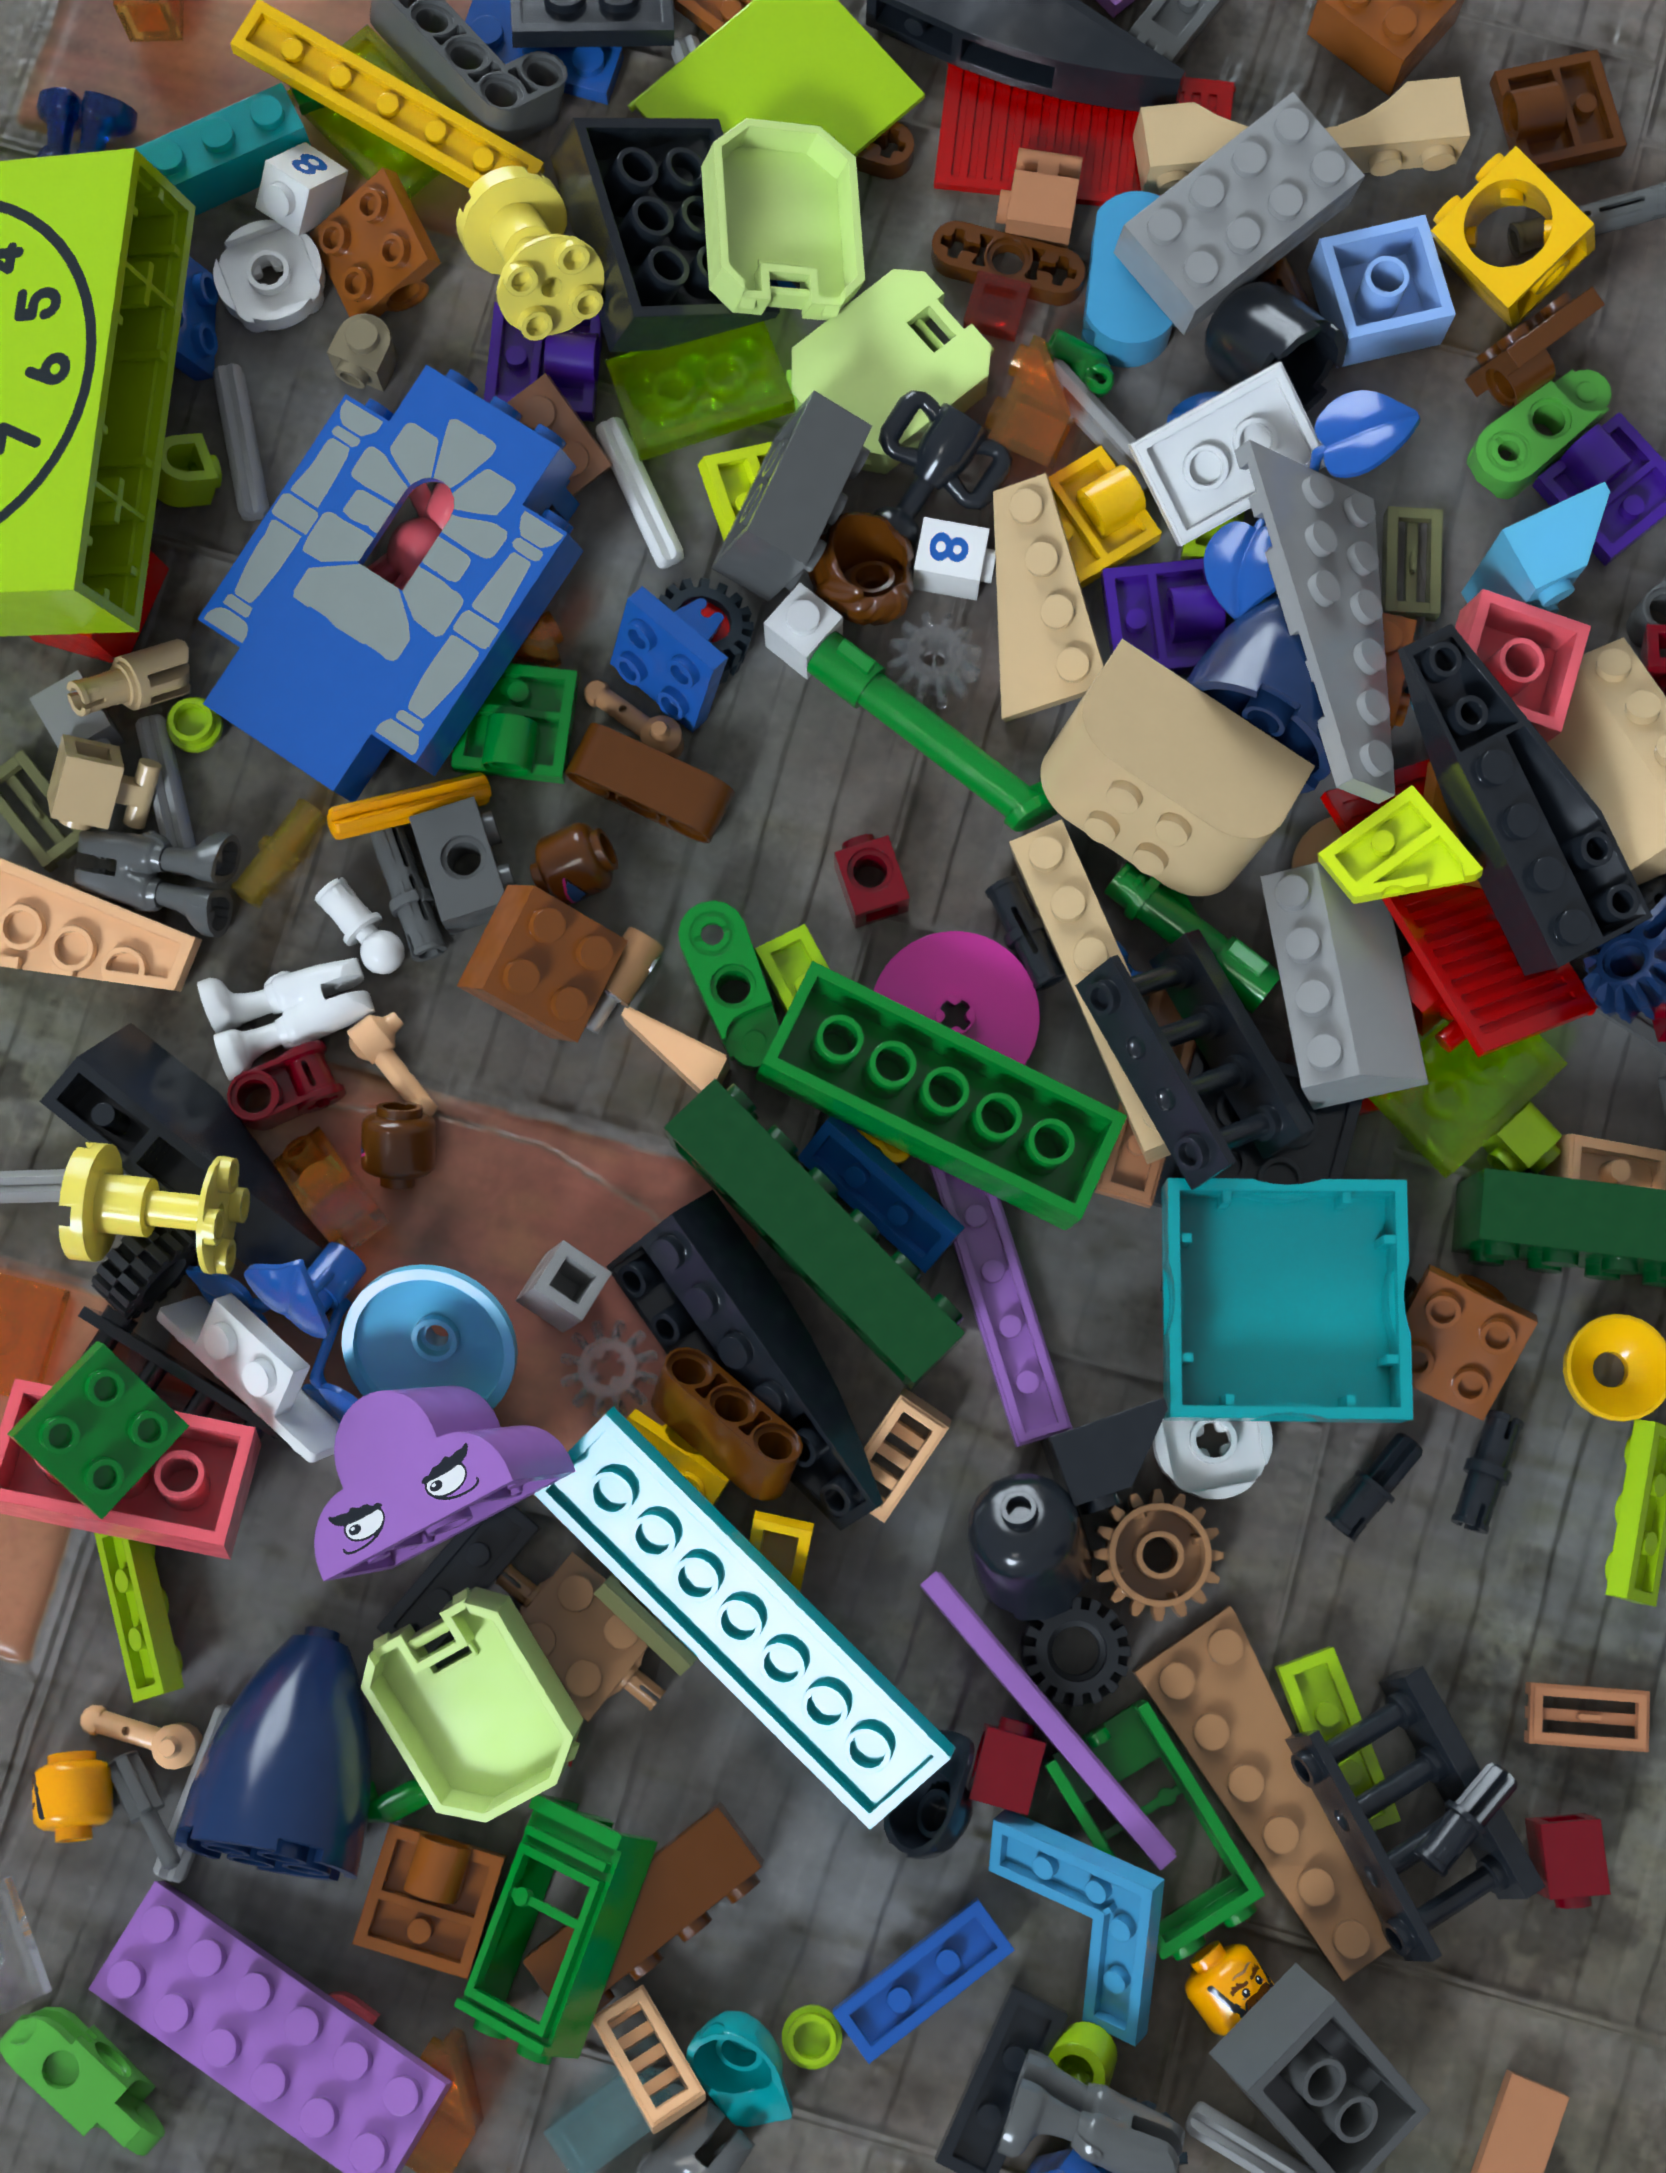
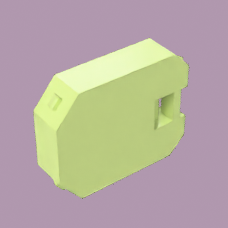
M746 118L713 142L701 166L709 290L732 313L762 315L766 307L800 309L802 310V319L827 321L829 318H837L838 312L852 301L865 281L856 157L820 126ZM770 280L800 282V288L770 286Z
M892 269L838 312L837 318H829L792 347V370H786V386L792 393V412L795 413L815 390L872 425V428L863 446L869 449L870 453L861 470L887 474L901 462L886 455L878 439L883 423L899 398L911 390L923 391L931 395L940 406L943 403H947L964 413L986 396L990 357L994 352V348L972 323L964 329L943 306L944 292L926 272ZM930 318L950 339L945 345L925 324ZM921 409L918 410L899 440V444L918 448L922 435L930 424L928 417Z
M467 1587L455 1594L453 1600L445 1605L439 1613L442 1618L417 1632L414 1631L411 1624H408L392 1634L387 1632L373 1641V1651L368 1655L361 1690L435 1812L486 1823L558 1783L568 1762L576 1757L580 1745L576 1740L584 1719L510 1596L480 1587H474L471 1590ZM450 1631L454 1640L428 1654L424 1645ZM469 1646L471 1651L437 1669L435 1665L437 1662Z

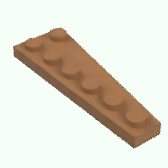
M1227 1605L1132 1672L1338 1978L1344 1982L1389 1950L1391 1946L1383 1934L1381 1921L1366 1889L1314 1792L1310 1787L1302 1783L1292 1767L1291 1755L1293 1754L1285 1739L1293 1734L1235 1611L1231 1606Z

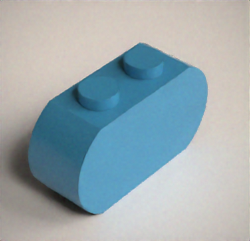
M1130 191L1116 195L1106 201L1096 214L1091 241L1081 339L1104 352L1109 364L1116 367H1138L1153 361L1167 348L1172 327H1176L1113 253L1124 224L1160 197L1150 192Z

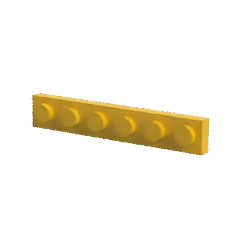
M256 0L230 42L233 54L469 189L479 178L501 167H525L528 173L537 174L540 177L545 172L543 161L262 0Z

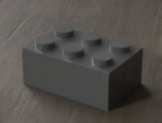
M814 390L776 433L711 569L768 602L784 587L791 591L799 581L804 570L811 572L825 550L827 543L820 539L826 523L832 526L847 503L848 495L844 494L842 489L848 477L852 480L856 478L869 456L870 450L863 445L872 425Z
M1297 1963L1275 1983L1209 2052L1212 2058L1316 2173H1373L1431 2111L1337 1999Z

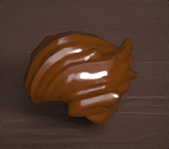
M857 511L841 514L836 522L830 526L827 534L820 536V539L827 544L814 569L808 572L813 585V593L842 615L843 619L863 626L867 624L878 626L898 620L905 614L910 601L909 598L913 595L914 591L911 570L914 552L911 542L882 516Z

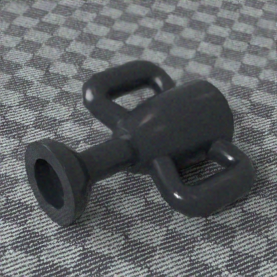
M911 390L897 401L880 429L878 441L884 453L890 458L912 466L913 474L916 477L896 507L885 506L875 510L873 514L887 519L900 534L904 535L911 542L912 546L916 547L920 534L919 526L914 519L934 488L940 490L944 487L957 503L966 509L981 510L993 501V491L1000 489L1011 473L1013 459L1003 444L987 438L989 432L976 421L947 403H943L940 406L926 392ZM921 409L928 417L930 424L923 433L918 448L899 444V440L918 410ZM976 455L992 457L993 460L973 491L967 490L959 477L961 473L970 465Z

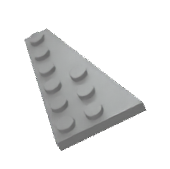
M1248 440L1234 450L1239 469H1249L1256 493L1248 499L1254 518L1264 519L1272 546L1268 548L1265 555L1290 636L1299 634L1307 658L1305 663L1311 682L1315 684L1323 710V715L1318 720V729L1336 788L1380 804L1395 796L1374 499L1267 447Z

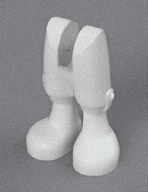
M352 958L323 963L294 972L280 971L265 982L263 990L249 993H233L217 978H207L197 982L203 1007L216 1033L213 1035L215 1046L228 1080L231 1081L240 1073L250 1070L254 1060L280 1045H283L286 1049H292L303 1043L318 1040L361 1021L367 1015L373 1014L375 1009L370 993L364 990L344 993L329 999L324 998L352 989L364 980L359 959ZM282 1013L281 1017L268 1025L247 1031L236 1030L241 1025L264 1015Z

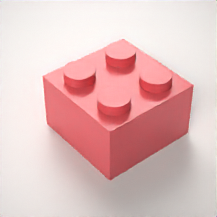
M1482 589L1460 610L1455 629L1543 739L1549 742L1562 732L1591 626Z

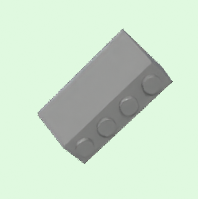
M1318 862L1260 876L1301 1088L1312 1108L1315 1110L1429 1084L1395 922L1382 899L1353 904Z

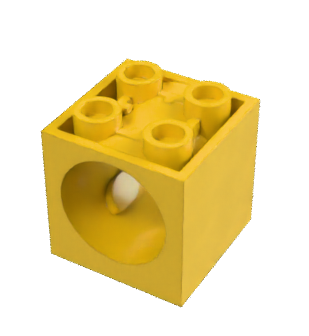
M1517 146L1505 157L1501 153H1497L1488 160L1475 177L1479 183L1463 199L1458 195L1452 197L1435 215L1433 221L1437 225L1431 230L1438 255L1512 330L1595 250V224ZM1507 206H1525L1536 210L1545 217L1543 248L1533 258L1520 265L1492 266L1476 257L1470 249L1477 247V227L1489 214Z

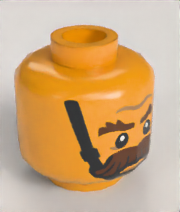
M68 1751L48 1755L47 1765L38 1768L33 1773L32 1811L33 1822L37 1828L43 1831H55V1843L80 1842L93 1839V1827L104 1825L111 1820L114 1813L111 1768L107 1762L97 1760L96 1751Z
M1213 1941L1201 1948L1190 1959L1189 1963L1194 1970L1190 1973L1185 1983V1991L1210 2030L1216 2035L1225 2036L1275 1984L1248 1946L1245 1944H1230L1223 1947L1219 1941Z

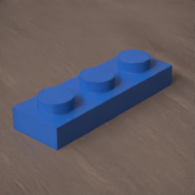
M832 1116L825 1121L798 1156V1160L808 1169L812 1170L814 1167H817L839 1190L837 1195L854 1210L857 1208L889 1242L924 1273L938 1261L965 1229L957 1219L860 1132Z
M976 1897L832 2009V2013L867 2063L870 2064L1010 1955L1015 1949L984 1905Z

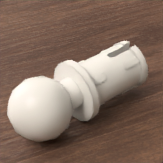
M343 877L332 880L318 892L315 901L330 915L345 934L343 941L347 946L361 944L360 957L367 969L372 973L384 975L392 973L401 966L405 958L404 945L401 939L391 931L377 929L383 918L378 912L372 913L362 903Z

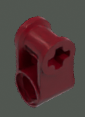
M314 1040L298 1045L284 1052L279 1057L234 1077L228 1087L227 1100L231 1110L245 1125L254 1130L265 1131L303 1114L319 1111L338 1102L346 1095V1090L343 1084L335 1082L324 1057V1054L327 1052L325 1042ZM308 1069H310L313 1078L316 1082V1085L314 1086L307 1073ZM260 1088L271 1090V1101L267 1108L257 1113L246 1111L245 1101L252 1091Z

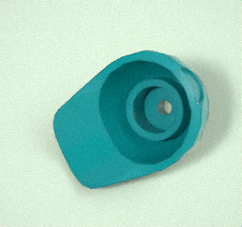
M724 2011L711 2018L694 2035L686 2054V2060L703 2089L727 2118L737 2126L752 2127L791 2119L793 2105L782 2076V2055L771 2032L760 2021L743 2011Z

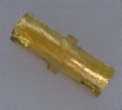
M299 798L296 801L294 808L271 837L268 835L263 836L258 843L261 850L238 879L230 885V888L237 892V895L258 909L261 908L263 901L288 870L292 872L296 870L301 863L298 858L320 828L327 823V817L322 815L320 810L304 799Z

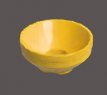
M1611 1314L1600 1316L1587 1322L1573 1335L1567 1344L1563 1357V1375L1571 1396L1583 1409L1592 1415L1609 1421L1625 1422L1636 1420L1652 1413L1666 1398V1341L1653 1326L1631 1315ZM1602 1353H1610L1617 1356L1624 1366L1623 1379L1616 1387L1603 1386L1596 1380L1593 1374L1594 1361Z

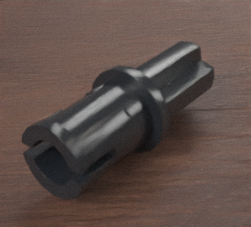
M1402 1432L1397 1433L1365 1473L1359 1469L1354 1473L1358 1478L1324 1518L1355 1542L1370 1520L1380 1511L1385 1503L1389 1502L1392 1504L1395 1501L1391 1493L1422 1456L1423 1449L1408 1435Z
M1495 1763L1487 1764L1455 1802L1448 1800L1444 1804L1447 1809L1446 1813L1424 1839L1413 1848L1415 1854L1430 1869L1441 1877H1445L1449 1873L1448 1870L1478 1836L1483 1839L1488 1834L1484 1827L1517 1789V1781L1502 1766Z

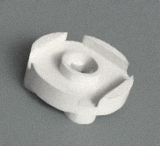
M260 220L240 227L224 242L226 250L222 253L219 263L216 258L213 268L214 283L226 309L232 316L240 320L248 330L259 333L266 330L285 329L303 321L309 314L316 313L323 306V290L326 282L325 268L316 245L306 233L297 236L274 220ZM266 266H272L276 272L283 271V275L274 284H260L256 281L263 277L262 269Z
M1163 1418L1153 1440V1451L1162 1473L1171 1481L1172 1485L1177 1490L1207 1500L1225 1499L1248 1490L1262 1474L1264 1466L1269 1461L1273 1447L1270 1422L1164 1421ZM1207 1423H1212L1215 1431L1218 1433L1226 1432L1228 1437V1444H1223L1219 1447L1220 1456L1216 1458L1210 1457L1207 1449H1199L1197 1446L1196 1437L1204 1434L1203 1425Z

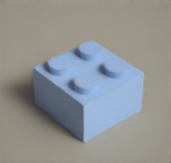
M1426 214L1319 238L1308 273L1320 314L1343 332L1346 340L1345 360L1342 367L1441 345L1456 313Z

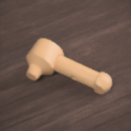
M395 1012L384 1017L369 1014L346 1031L349 1035V1046L358 1058L367 1060L372 1065L375 1063L405 1102L420 1104L423 1106L424 1114L430 1117L434 1115L438 1106L393 1050L395 1048L396 1033L404 1024Z
M91 1705L80 1716V1726L84 1732L91 1736L100 1734L151 1750L155 1761L165 1769L176 1770L192 1765L203 1740L202 1734L197 1727L190 1723L179 1722L160 1728L109 1712L102 1705Z

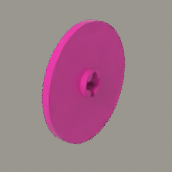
M964 931L939 932L919 938L908 944L885 966L873 990L940 1024L945 1018L944 1012L940 1009L941 1006L947 1003L949 1006L955 1007L961 1002L968 1009L964 1014V1019L969 1025L965 1030L958 1026H954L951 1029L1023 1065L1029 1059L1038 1037L1040 1025L1039 1001L1028 972L1021 962L1004 946L975 933Z

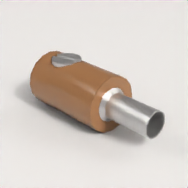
M628 927L622 936L628 942L586 1025L587 1029L596 1034L599 1033L617 1003L629 1007L664 951L663 946L656 940L633 927Z

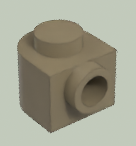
M357 314L346 319L340 325L327 351L336 376L343 382L359 389H363L368 385L384 392L398 361L397 351L387 325L380 318L371 314Z

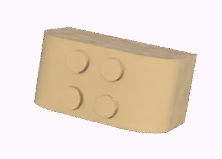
M1122 639L1047 751L1041 764L1040 776L1044 793L1053 808L1064 819L1084 831L1092 840L1105 845L1134 864L1139 871L1152 876L1172 890L1190 896H1209L1226 889L1281 826L1315 765Z

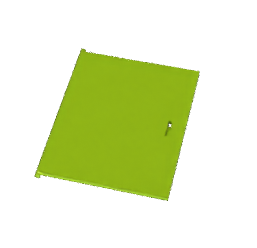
M753 0L629 103L627 107L631 112L636 109L644 118L719 119L723 134L746 118L820 126L856 157L925 99V93L838 0Z

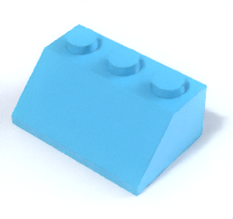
M1600 483L1502 529L1461 592L1466 603L1470 602L1482 589H1486L1556 614L1559 611L1557 604L1575 591L1573 583L1588 564L1610 494L1606 483Z

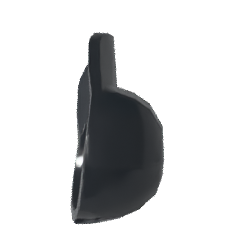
M939 1730L956 1747L951 1759L884 1817V1831L889 1843L907 1854L906 1857L930 1859L938 1857L958 1842L970 1823L973 1805L972 1799H969L966 1783L974 1758L975 1748L972 1740L963 1734L949 1730Z

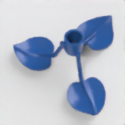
M1359 390L1346 393L1329 403L1316 421L1315 433L1322 445L1312 451L1309 468L1319 472L1321 461L1324 458L1327 471L1336 478H1352L1368 473L1385 462L1408 441L1421 421L1420 416L1415 409L1379 392ZM1204 392L1187 398L1175 406L1172 412L1168 414L1167 423L1222 392ZM1261 518L1256 521L1254 527L1240 521L1224 525L1213 535L1205 549L1203 560L1208 585L1221 607L1234 620L1276 591L1265 552L1272 546L1266 523Z
M330 1242L308 1269H306L303 1259L284 1264H252L244 1272V1277L258 1298H252L250 1292L242 1283L227 1274H205L200 1266L189 1265L185 1270L186 1273L197 1285L201 1294L211 1306L214 1299L233 1294L267 1326L268 1321L262 1313L272 1309L281 1315H285L287 1319L303 1332L316 1338H323L309 1377L311 1384H304L301 1389L340 1424L347 1410L358 1398L336 1385L327 1383L324 1377V1368L343 1315L352 1305L346 1296L366 1273V1266L363 1261L347 1247L336 1242ZM329 1308H332L333 1313L330 1321H328L325 1313Z

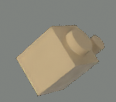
M62 734L47 792L50 818L58 819L64 826L76 830H89L92 826L108 830L114 806L117 803L127 805L123 818L125 825L135 829H144L162 765L155 760L141 758L138 762L135 777L123 775L124 764L119 746Z

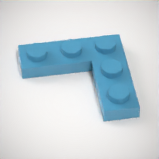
M1003 1810L993 1819L989 1871L1093 1919L1082 2021L1094 2023L1106 2030L1108 2034L1136 2046L1147 2035L1165 1879L1013 1811Z

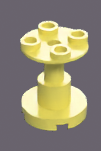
M520 166L501 167L479 178L468 191L471 198L466 203L464 212L459 208L456 218L457 233L463 247L476 265L491 274L500 275L496 292L497 302L509 324L519 329L525 338L538 341L549 335L566 332L580 324L583 320L595 317L603 306V297L601 295L605 279L603 265L598 254L590 245L575 236L564 235L567 226V211L563 199L550 179L542 174L540 177L537 174L528 173L525 167Z
M85 1142L87 1148L77 1147L72 1153L64 1173L59 1206L71 1207L70 1226L59 1225L61 1247L68 1259L88 1262L101 1261L111 1249L116 1234L147 1238L153 1233L156 1226L196 1231V1252L198 1263L203 1273L228 1275L232 1272L236 1260V1243L233 1239L236 1223H245L250 1207L249 1189L238 1187L239 1161L237 1158L217 1156L208 1168L200 1195L160 1191L159 1184L155 1178L123 1175L121 1156L113 1144Z

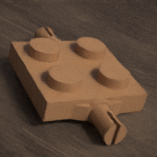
M573 1552L552 1577L541 1582L538 1586L518 1571L512 1563L504 1570L508 1576L521 1585V1588H517L503 1575L499 1576L495 1584L499 1585L522 1604L519 1613L581 1716L587 1722H590L608 1698L622 1691L623 1688L649 1708V1711L654 1708L657 1702L640 1689V1686H644L658 1699H661L667 1690L661 1688L639 1670L645 1651L649 1646L593 1594L606 1581L603 1576Z

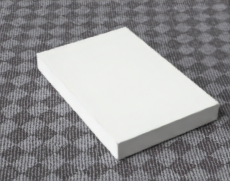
M1281 361L1272 364L1128 444L1177 546L1185 545L1251 508L1248 498L1256 493L1249 469H1239L1234 450L1248 440H1252L1309 467L1312 451L1320 446L1321 443ZM1324 458L1321 461L1320 469L1326 467Z

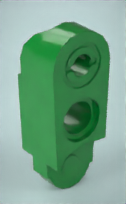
M714 900L701 902L689 909L680 922L678 936L684 961L730 1061L735 1060L744 1069L758 1071L780 1027L747 927L739 912L724 902ZM708 925L719 926L724 932L723 939L714 945L705 943L701 937L705 927ZM733 980L742 981L750 988L746 999L735 1004L726 1003L719 997L721 987Z

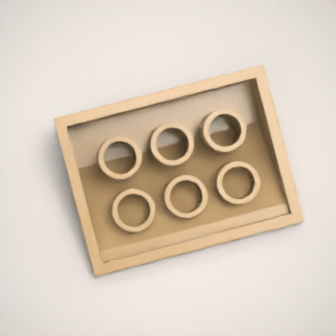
M1623 637L1583 654L1562 732L1547 742V744L1602 811L1637 885H1640L1666 873V696Z

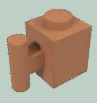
M1019 147L1012 190L1001 189L996 223L1006 224L1005 233L1068 249L1083 157Z

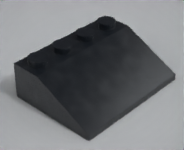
M572 118L550 156L574 236L590 245L598 254L603 265L605 277L601 292L603 306L598 315L610 352L661 350L773 319L780 313L777 307H766L762 315L732 313L709 290L701 166L713 142L724 135L719 119Z

